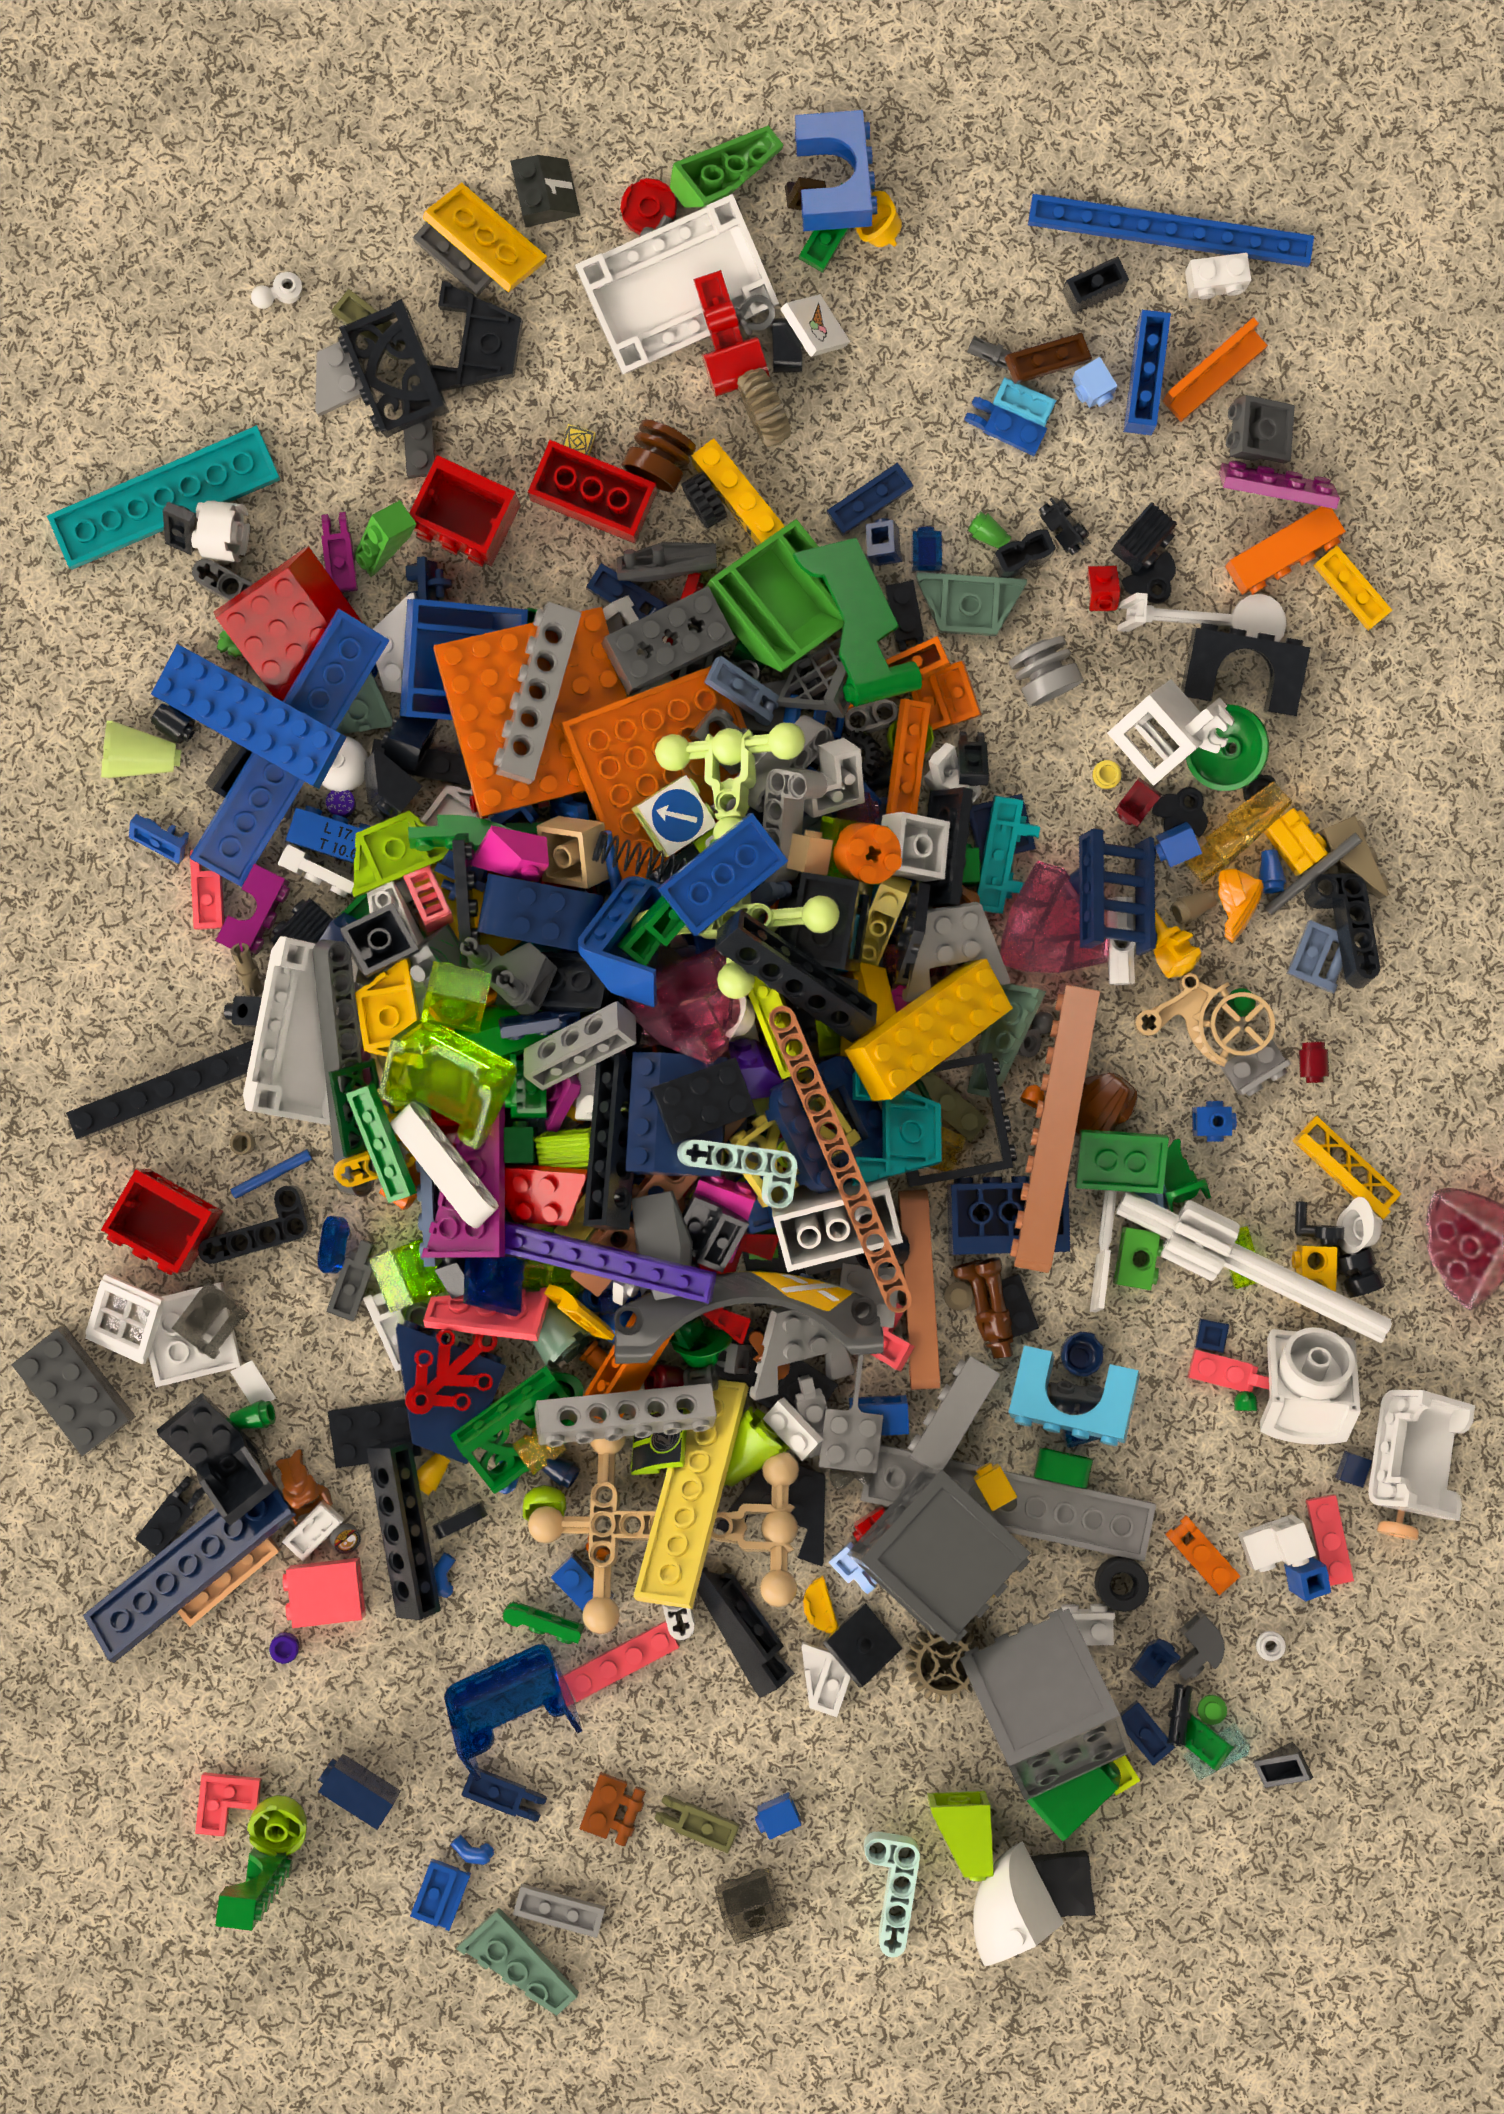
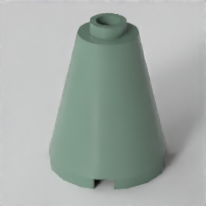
M549 1301L539 1339L532 1342L545 1366L551 1372H555L561 1369L557 1364L563 1360L567 1364L572 1361L590 1342L587 1336L592 1335L558 1309L557 1305Z

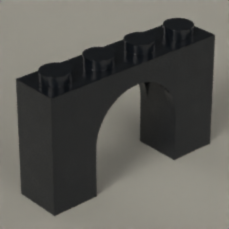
M1201 623V628H1193L1181 685V691L1188 698L1212 701L1216 676L1221 662L1226 656L1236 650L1249 649L1263 657L1270 672L1264 711L1297 716L1311 647L1303 646V640L1286 638V643L1274 641L1275 635L1258 633L1257 638L1246 636V630L1230 628L1229 633L1219 632L1218 625Z

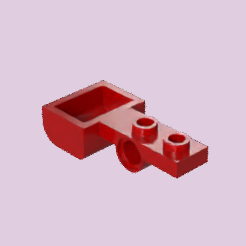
M719 270L693 279L715 349L714 351L702 354L714 396L717 397L738 390V378L751 369L755 370L760 367L769 376L758 337L742 340L736 312L730 300L722 271Z

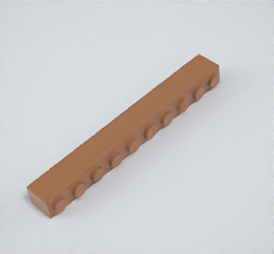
M1066 985L1064 993H1058L1055 1010L1060 1011L1058 1020H1053L1050 1037L1055 1038L1054 1047L1048 1046L1045 1060L1046 1064H1050L1049 1074L1043 1073L1040 1090L1045 1091L1044 1101L1038 1100L1035 1115L1036 1118H1040L1039 1128H1033L1030 1145L1035 1146L1034 1156L1028 1155L1025 1172L1030 1173L1029 1184L1023 1183L1020 1200L1025 1201L1024 1211L1018 1210L1015 1228L1020 1229L1019 1239L1013 1238L1010 1256L1015 1257V1267L1049 1273L1052 1266L1100 991Z

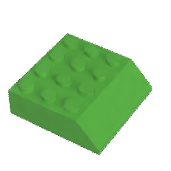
M797 519L712 577L706 587L709 586L729 627L757 661L781 672L842 629L844 624L824 578L808 575L798 566L793 558V553L819 547Z

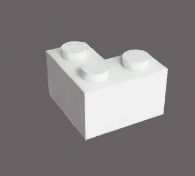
M845 738L818 745L820 773L827 780V791L821 798L804 799V811L815 818L864 803L860 748Z
M1293 1514L1238 1533L1249 1566L1253 1570L1259 1569V1572L1274 1569L1276 1567L1275 1563L1280 1561L1287 1565L1292 1564L1293 1567L1302 1566L1309 1562V1558L1316 1556L1304 1522Z

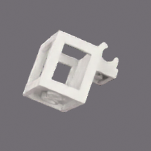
M1170 679L1147 696L1107 733L1154 786L1198 747L1218 753L1221 747L1227 745L1228 739L1219 737L1216 733V728L1226 731L1228 728L1226 723L1232 726L1234 718L1225 709L1227 705L1220 697L1200 712L1174 681ZM1153 717L1180 746L1176 751L1149 722ZM1135 727L1164 760L1158 767L1155 768L1126 735L1132 728Z

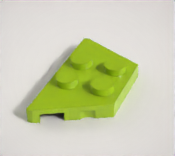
M406 811L357 832L355 836L356 853L354 858V887L352 888V894L357 898L391 881L399 880L404 875L428 865H434L439 861L441 862L449 849L445 847H434L430 851H418L416 848L410 849L408 827L427 826L411 811Z

